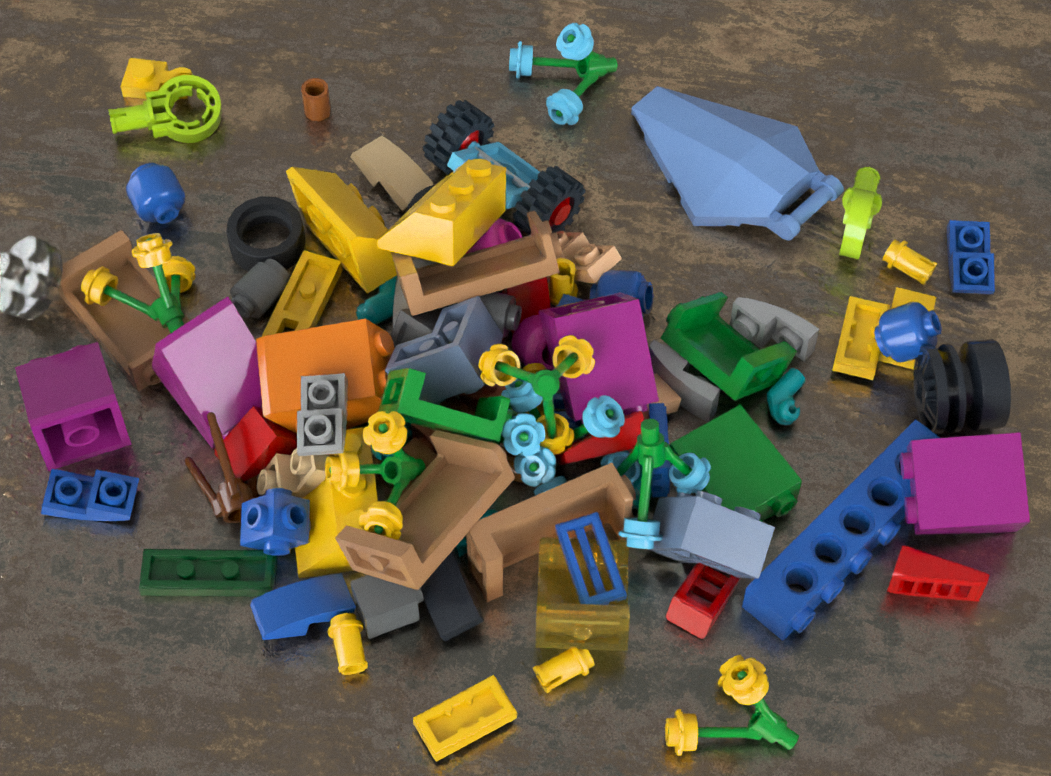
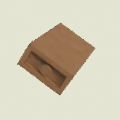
M531 211L527 213L531 229L529 236L464 254L454 266L434 263L416 269L411 256L391 252L401 290L411 316L560 273L556 259L563 257L556 232L552 233L548 220L542 222L537 213Z
M120 230L51 272L59 295L135 389L140 392L149 385L161 382L152 370L153 356L156 343L171 334L168 328H163L159 320L154 321L145 313L114 298L105 306L95 302L91 305L85 302L86 295L81 291V284L85 275L92 269L96 271L99 267L104 266L110 270L111 274L118 277L117 290L150 306L155 300L160 298L161 294L156 279L146 268L139 266L137 258L132 255L133 248L130 239ZM186 315L183 319L184 324L190 321Z
M436 430L430 438L437 451V457L402 494L397 502L396 507L403 516V528L400 530V538L395 540L347 525L335 537L352 570L419 590L515 479L507 461V455L502 447L492 441L486 442L465 437L461 434Z
M609 463L478 520L466 534L468 568L486 602L503 596V568L560 544L555 531L556 524L598 512L602 525L609 523L620 541L627 539V537L619 536L618 533L623 531L624 518H634L632 505L633 500L636 499V494L629 478L626 475L620 476L614 464ZM585 526V532L592 530V526ZM574 530L567 532L569 539L576 537Z

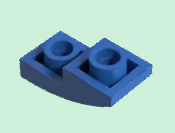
M949 220L947 224V253L952 292L994 294V253H990V222Z
M51 469L41 514L88 521L130 520L139 478L97 469L94 477Z
M342 573L315 577L277 588L252 599L250 604L263 640L304 636L310 624L329 622L334 616L339 614H354L356 609Z

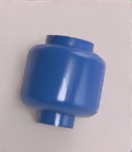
M156 163L141 165L132 172L126 186V193L137 215L143 221L165 224L174 220L185 203V192L175 173L168 166Z
M609 270L602 274L598 284L594 283L591 287L590 299L621 292L639 299L643 318L645 314H650L652 310L653 286L651 282L646 281L641 272Z
M909 302L885 311L881 315L879 325L875 327L874 333L877 345L884 356L891 357L896 362H907L923 354V352L919 353L921 346L933 345L936 347L937 335L941 334L942 327L937 314L933 310L928 311L919 302Z

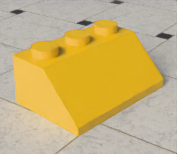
M468 159L433 186L377 240V248L454 266L506 211V167L493 165L485 159Z
M291 167L286 170L304 224L336 260L342 262V266L367 294L397 275L391 251L377 248V240L388 231L384 220L374 206L368 208L364 204L361 194L352 183L346 185L336 173L298 167Z
M365 427L347 429L344 451H355L358 455L359 464H373L371 446L367 445L363 439ZM359 474L357 486L346 487L342 492H338L334 487V483H328L325 478L314 490L303 497V499L310 500L309 518L311 528L309 543L295 547L299 579L354 571L335 537L346 525L364 530L359 526V516L363 511H368L373 503L378 502L374 474Z

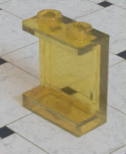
M543 537L540 539L536 648L628 650L630 606H628L629 547L626 546L627 540H608L627 598L621 601L609 602V605L580 604L558 538ZM569 538L589 597L594 596L596 593L577 538ZM588 539L605 591L613 590L596 539Z

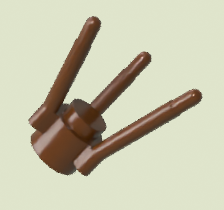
M209 412L207 420L225 477V481L218 487L219 492L217 495L193 459L186 457L184 462L211 503L215 517H223V520L227 523L241 522L242 503L260 497L257 491V475L248 479V484L244 483V480L241 478H235L215 413Z

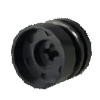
M994 339L967 341L961 345L958 354L954 346L949 343L942 344L938 349L933 345L920 347L919 353L923 352V354L918 355L914 360V396L919 419L924 426L936 435L944 433L945 429L949 433H957L962 430L965 421L973 431L1000 429L1006 426L1011 408V383L1006 358L999 342Z

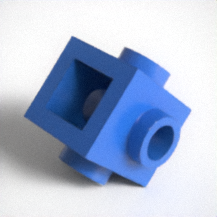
M272 488L266 490L263 496L243 502L240 546L263 550L268 555L281 556L290 554V549L309 543L311 528L309 518L310 500L292 496V491L288 489Z

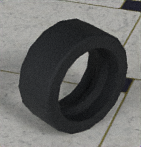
M260 196L247 200L235 208L228 219L226 234L229 248L234 261L244 270L249 271L258 262L264 263L267 259L277 261L287 270L300 259L305 248L304 225L299 211L290 202L278 197ZM262 223H278L286 226L290 231V235L284 242L268 249L248 246L242 239L249 229Z

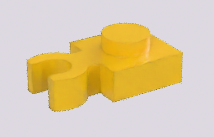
M130 58L120 86L123 97L146 99L145 92L158 91L168 80L181 75H192V71L185 67L169 71L167 62ZM183 96L179 99H188L189 96Z

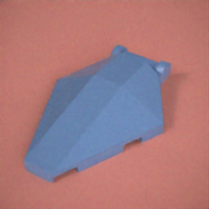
M659 86L655 87L631 108V115L636 118L644 132L645 143L668 183L673 182L681 196L680 203L693 226L731 225L739 227L742 223L769 228L782 239L790 241L799 234L800 226L828 201H835L844 192V187L840 180L833 175L826 176L819 171L797 126ZM809 188L815 191L790 215L781 214Z

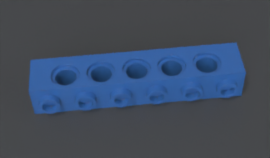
M915 419L761 572L759 579H754L746 587L742 608L782 641L793 630L801 633L815 617L816 612L814 609L823 600L827 604L832 602L844 587L845 583L843 580L851 571L856 575L859 574L873 556L871 551L879 543L886 546L900 530L901 525L899 523L905 517L904 500L905 497H911L910 479L903 480L900 454L907 452V446L911 440L940 437ZM874 500H883L890 506L879 505ZM846 528H857L862 532V534H853L849 532ZM826 555L835 562L826 563L818 559L817 556ZM799 584L807 591L796 592L790 589L788 585Z

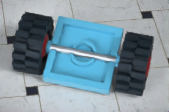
M458 100L455 102V106L450 104L446 107L445 114L441 112L437 116L439 121L437 124H431L429 129L432 132L427 134L424 139L427 142L423 146L426 159L448 175L468 159H485L493 165L506 167V209L513 207L517 209L513 213L514 224L528 235L531 234L527 213L535 211L542 222L548 220L552 233L565 231V226L572 224L574 221L572 219L573 215L578 214L581 209L578 205L582 204L585 199L582 196L586 193L583 184L558 166H554V168L550 166L546 172L543 170L540 172L500 142L491 143L488 141L494 134L492 128L495 126L492 118L467 100L463 102Z

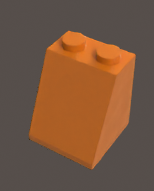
M360 319L267 335L256 339L262 408L265 418L297 434V411H301V376L345 373L348 380L346 430L368 422L369 418L378 412L388 377L385 369L395 347L390 333L371 321Z

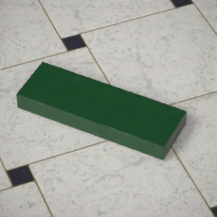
M143 549L139 591L141 596L259 597L275 590L278 556L265 554L263 550Z

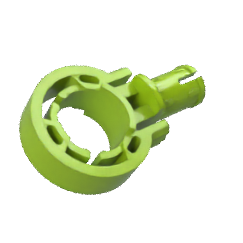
M195 75L174 77L165 82L158 91L145 92L147 101H143L142 105L108 109L113 134L148 128V130H153L154 138L168 136L182 143H195L210 137L217 130L222 118L221 99L218 91L209 81ZM193 89L197 90V98L206 105V111L202 115V124L204 125L201 127L198 120L184 122L177 119L171 112L174 103L180 97L193 96Z
M862 167L857 170L853 188L849 187L843 194L842 205L846 210L842 224H846L839 253L840 256L859 260L866 229L870 230L873 215L879 213L882 207V197L877 193L880 174L872 167Z

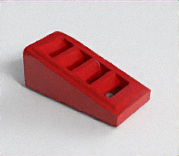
M642 411L624 415L625 423L620 427V433L615 437L598 438L589 434L570 446L565 447L563 453L555 455L556 464L563 465L634 449L637 437L641 433V422L644 420Z
M902 545L887 592L900 595L979 602L990 575L986 572Z
M696 563L673 596L666 614L667 620L698 638L704 639L742 578L732 575L728 578L704 564ZM708 582H710V583H712V584H714V585H716V586H718V587H720V588H722V589L720 590L719 588H717V587H715V586L709 584Z

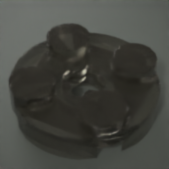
M27 236L18 241L8 253L2 252L0 254V312L25 320H32L42 315L49 308L53 300L47 299V296L52 286L59 288L63 271L62 257L60 251L55 246L49 245V242L37 237Z

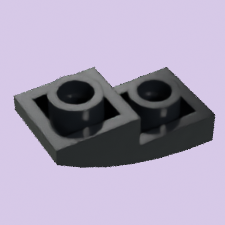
M455 547L420 587L429 613L440 637L444 641L484 622L475 589L465 577L457 547Z

